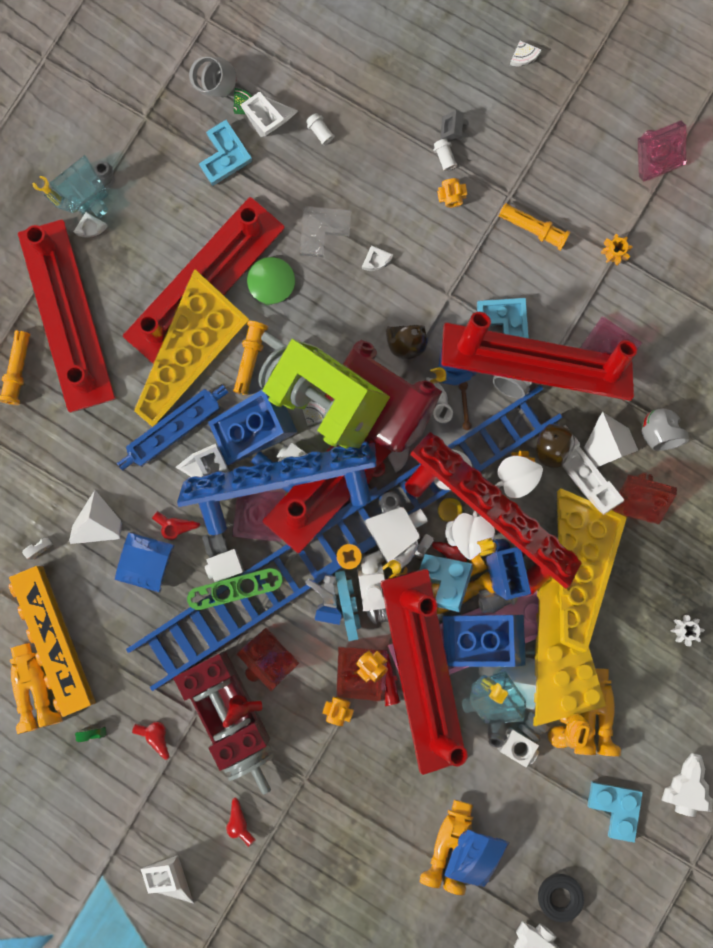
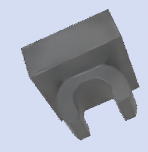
M455 110L442 117L440 140L447 139L450 142L454 139L462 140L468 136L467 133L462 132V128L469 125V122L463 119V112Z

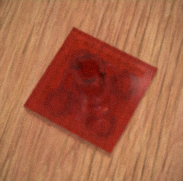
M641 473L638 477L628 475L619 492L624 502L613 508L612 511L623 516L660 524L677 495V487L655 482L651 474L648 475L647 480V473Z
M267 628L263 629L237 653L238 657L248 666L245 670L246 677L252 682L260 679L270 691L299 664L294 656L287 651Z
M338 647L336 697L385 701L386 673L377 682H373L371 679L366 682L357 673L360 668L356 664L367 651L373 654L378 651L387 660V650Z

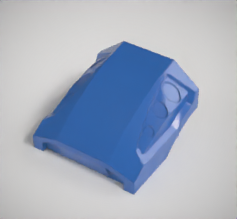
M128 532L114 580L161 593L164 575H166L165 570L167 564H169L168 560L172 554L171 550L174 549L175 545Z
M467 829V831L460 835L458 846L452 851L444 876L460 882L485 887L498 867L504 851L510 842L501 838L495 839L481 833L478 834Z

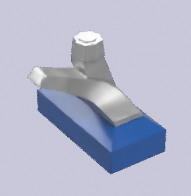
M325 575L323 581L325 582L324 588L311 579L305 581L309 587H312L321 595L324 603L318 605L315 620L340 625L342 608L337 604L334 584H336V577Z

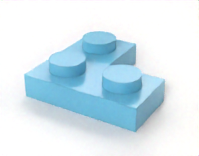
M227 120L206 132L218 152L200 162L199 166L212 186L252 162L251 156Z
M526 298L477 301V312H483L490 317V326L502 325L503 334L529 338Z
M425 554L420 570L427 569L431 582L440 584L435 598L437 607L460 612L473 570L472 564Z
M345 571L335 572L348 641L358 640L356 629H361L359 615H353V612L358 610L355 597H350L351 594H354L352 580H346Z
M591 781L587 806L592 809L612 812L608 837L635 843L643 792Z

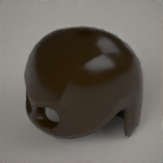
M424 325L387 326L386 328L388 347L396 357L411 359L420 356L426 350L428 338ZM413 329L417 330L416 335L411 333Z
M558 424L547 425L541 431L537 440L536 453L538 460L547 467H561L574 450V434L564 426Z

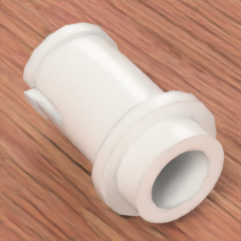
M315 113L307 119V128L309 130L312 129L322 145H326L335 136L323 122L324 118L322 115L319 116Z
M441 139L434 143L435 148L433 149L434 153L438 154L444 172L458 166L450 148L452 146L451 142H448L447 139Z

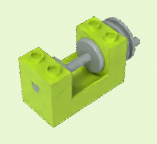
M265 332L261 340L275 349L264 362L258 379L260 387L263 388L262 391L270 396L268 400L278 407L284 405L291 410L295 408L305 410L308 403L314 400L326 409L323 421L317 429L319 433L325 436L323 440L334 447L340 445L345 449H349V447L360 448L390 396L318 347L295 339H291L287 346L268 332ZM321 389L329 396L334 398V400L331 401L330 399L322 395L320 392H318V390Z

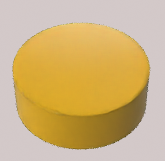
M446 498L438 506V515L445 522L455 521L463 511L461 503L454 498Z

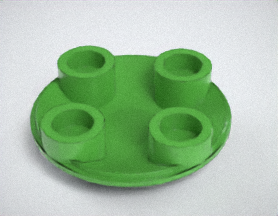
M267 257L257 261L251 267L247 277V284L254 298L265 305L280 303L290 296L295 288V276L292 268L285 261L275 257Z

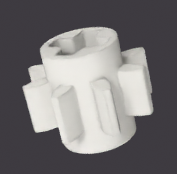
M684 615L683 621L675 619L674 622L677 625L675 629L671 630V632L676 633L678 636L675 641L680 643L685 639L686 646H691L692 640L701 642L699 635L700 632L705 630L698 626L700 620L693 619L690 621L689 615ZM685 626H690V628L688 629L690 635H685V633L687 632L684 628Z

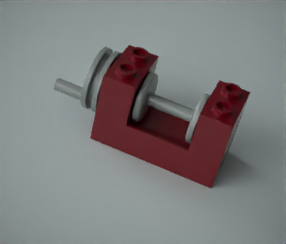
M226 650L175 676L173 679L184 701L190 698L212 741L208 749L219 771L231 772L227 777L229 781L251 772L262 795L270 792L271 788L260 766L272 759L274 755L272 752L268 754L266 752L270 749L268 745L270 737L257 711L248 712L245 717L227 728L223 727V722L229 711V700L233 696L241 695L247 702L251 701Z

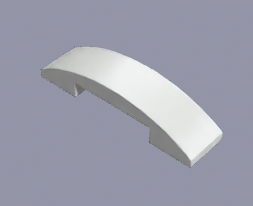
M575 438L574 450L562 466L583 494L604 515L624 502V499L611 482L605 480L580 448V443Z

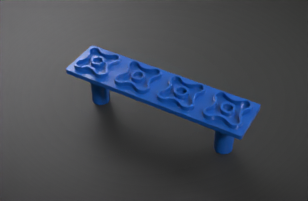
M364 441L360 448L349 447V449H345L339 446L323 453L315 451L300 457H286L279 462L271 463L266 461L252 467L242 466L231 472L223 473L218 471L203 477L193 476L186 479L182 484L177 500L178 507L198 503L208 534L218 535L227 529L220 505L221 500L339 476H345L352 505L362 506L371 501L364 469L377 466L375 442L369 443Z

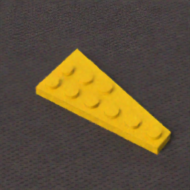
M196 270L192 273L134 409V412L152 427L156 425L249 320Z
M560 488L557 491L558 541L567 550L575 553L582 562L572 584L567 589L559 584L560 643L584 653L588 651L627 517L612 510L603 515L589 500Z
M551 577L537 590L538 613H536V623H538V633L535 648L536 693H534L535 717L533 718V726L606 706L589 647L588 651L583 653L560 643L559 583Z

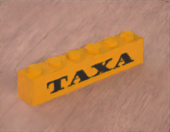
M35 566L10 576V592L13 597H17L20 605L18 613L21 619L27 623L28 629L26 633L29 641L35 644L37 653H35L36 660L45 670L46 676H44V680L48 689H52L55 696L53 704L56 711L64 717L95 704L96 701L44 567Z

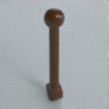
M463 382L458 385V388L462 394L464 414L462 427L468 431L472 428V424L469 422L466 396L468 383Z

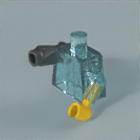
M84 155L50 183L47 178L39 176L44 181L42 188L32 183L34 189L43 191L44 196L58 209L71 213L78 211L82 215L92 210L97 217H101L108 211V207L103 200L109 195L106 190L114 185L115 177L113 175V168L109 163L99 161L93 168L88 158Z
M503 671L489 677L482 675L472 684L470 697L462 700V707L465 713L477 712L483 722L488 724L487 737L489 744L493 747H502L507 739L506 722L524 721L526 700L507 672Z

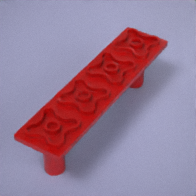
M249 197L123 334V338L154 364L193 271H198L224 296L283 232L285 226L252 197Z
M61 219L40 226L32 225L26 230L18 232L68 412L73 413L115 400L64 220Z
M483 312L473 313L467 326L445 323L443 326L441 360L443 366L632 401L634 398L632 360L637 354V347L631 341L623 340L619 342L612 354L513 336L488 331L491 319Z
M429 432L410 453L421 465L405 483L407 492L414 497H420L433 481L438 478L535 562L526 572L531 591L529 595H533L551 577L567 589L572 584L582 564L577 555L567 550L554 535L549 534L534 518L524 513L517 503L509 500L502 494L501 490L487 481L480 471L466 463L462 456L451 450L439 436Z
M369 436L364 441L369 443L375 442L377 466L364 469L366 479L392 453V451ZM331 446L327 451H330L332 448L335 447ZM345 476L295 485L263 519V524L296 553H301L350 499Z
M422 569L382 580L381 588L419 772L425 775L452 765L456 767L461 766L466 762L468 754L463 744L437 615V601L433 595L429 571Z

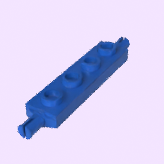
M223 385L213 393L203 389L127 445L128 455L117 462V465L120 466L122 471L133 463L143 467L220 410L217 401L229 392Z

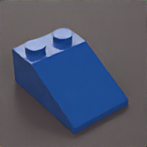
M260 390L209 421L208 424L226 464L236 463L276 445L297 433L298 431L287 407L284 405L282 407L274 405L268 400L270 396Z
M524 615L443 616L444 650L448 666L518 667L526 665Z

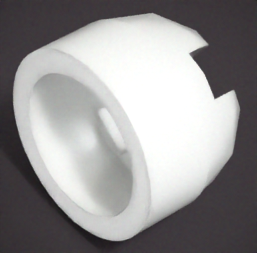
M447 403L438 404L433 412L434 418L440 423L449 422L453 416L452 407ZM445 406L448 408V410L444 418H441L439 416L442 413L443 408Z

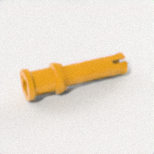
M507 203L503 205L498 216L538 236L539 241H546L556 246L559 251L562 250L570 235V231L567 230L565 232L553 226L552 222L546 221L545 223Z
M256 321L247 322L249 328L246 340L242 342V347L245 349L233 392L238 394L241 392L242 395L247 396L258 352H261L264 347L261 337L269 327Z
M16 330L7 373L2 376L1 380L4 383L0 402L10 405H20L18 397L20 387L24 385L22 371L31 335L28 332Z

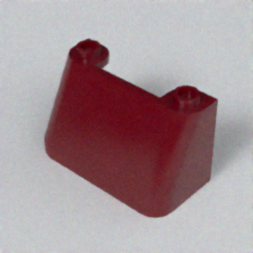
M361 339L354 344L343 365L390 396L367 436L392 452H403L422 437L442 391L427 380L418 381L412 385L376 362L374 360L377 355L376 349L370 342ZM325 393V397H327L331 401L334 400V398Z

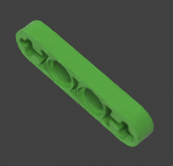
M270 568L196 587L188 593L187 602L191 608L202 610L271 592L281 587L283 576L279 570ZM272 572L273 576H278L279 580L275 581L274 587H271L270 583L262 584L264 590L259 591V582L256 575H260V580L268 578V573ZM244 579H251L254 582L255 587L252 592L245 593L242 591L241 582ZM221 585H226L230 589V596L225 600L217 596V588ZM208 588H212L211 592L215 603H211V598L203 600L201 606H199L198 602H193L196 592L199 591L200 595L209 594Z

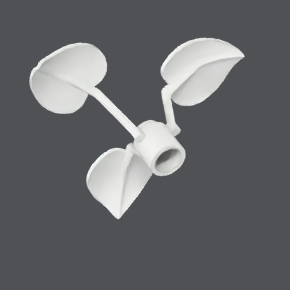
M453 450L459 453L463 460L472 467L469 458L464 453ZM508 457L502 461L498 468V476L501 482H498L495 486L500 488L504 485V492L510 498L524 497L539 483L543 468L541 465L525 457ZM438 478L434 480V483L439 488L451 490ZM474 510L473 516L462 513L455 519L452 533L460 552L467 559L472 560L481 553V548L477 541L492 538L493 540L495 529L482 516H478V513Z

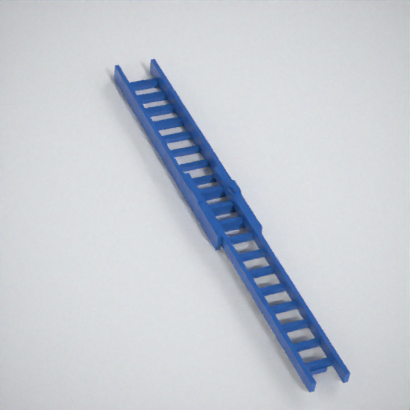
M540 385L523 398L518 399L449 444L448 447L453 449L459 445L473 467L478 471H482L540 433L547 425L560 420L562 416L559 413L540 425L538 417L525 402L543 390ZM518 406L535 429L523 438H520L505 414ZM498 419L515 442L503 451L499 450L485 429ZM478 432L495 455L481 465L465 442ZM418 464L379 491L374 487L369 492L371 496L370 502L376 498L381 500L384 493L399 484L414 506V509L407 513L410 515L419 509L422 510L451 490L443 489L439 491L433 482L429 488L434 496L420 504L416 497L407 492L405 489L406 482L404 481L412 476L421 465ZM351 502L346 505L313 538H318L333 562L317 571L304 550L299 553L314 577L313 581L318 584L324 580L325 575H332L342 568L337 561V556L322 535L333 526H339L349 543L360 549L361 555L377 545L372 536L358 545L343 522L344 519L356 511L359 512L364 521L369 519L370 517L363 508L367 504L354 506ZM283 546L239 576L257 572L274 560L294 593L278 602L272 591L267 592L266 595L273 604V607L261 615H258L248 598L240 599L252 618L250 622L241 628L238 627L224 604L214 606V609L230 632V635L221 641L217 640L200 611L190 607L126 649L128 653H131L148 642L168 675L150 686L152 691L312 588L305 585L299 589L280 560L279 556L290 550V546ZM256 575L261 587L262 584H266L264 579L260 580V575ZM223 585L222 587L217 589V596L219 597V595L227 591L229 587ZM212 593L198 602L199 606L202 605L203 600L211 598V603H215ZM188 615L210 647L199 655L178 624L179 621ZM167 629L170 630L189 662L178 669L157 637Z

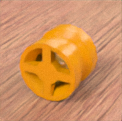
M352 544L343 545L337 552L339 565L345 569L356 568L361 561L360 549Z

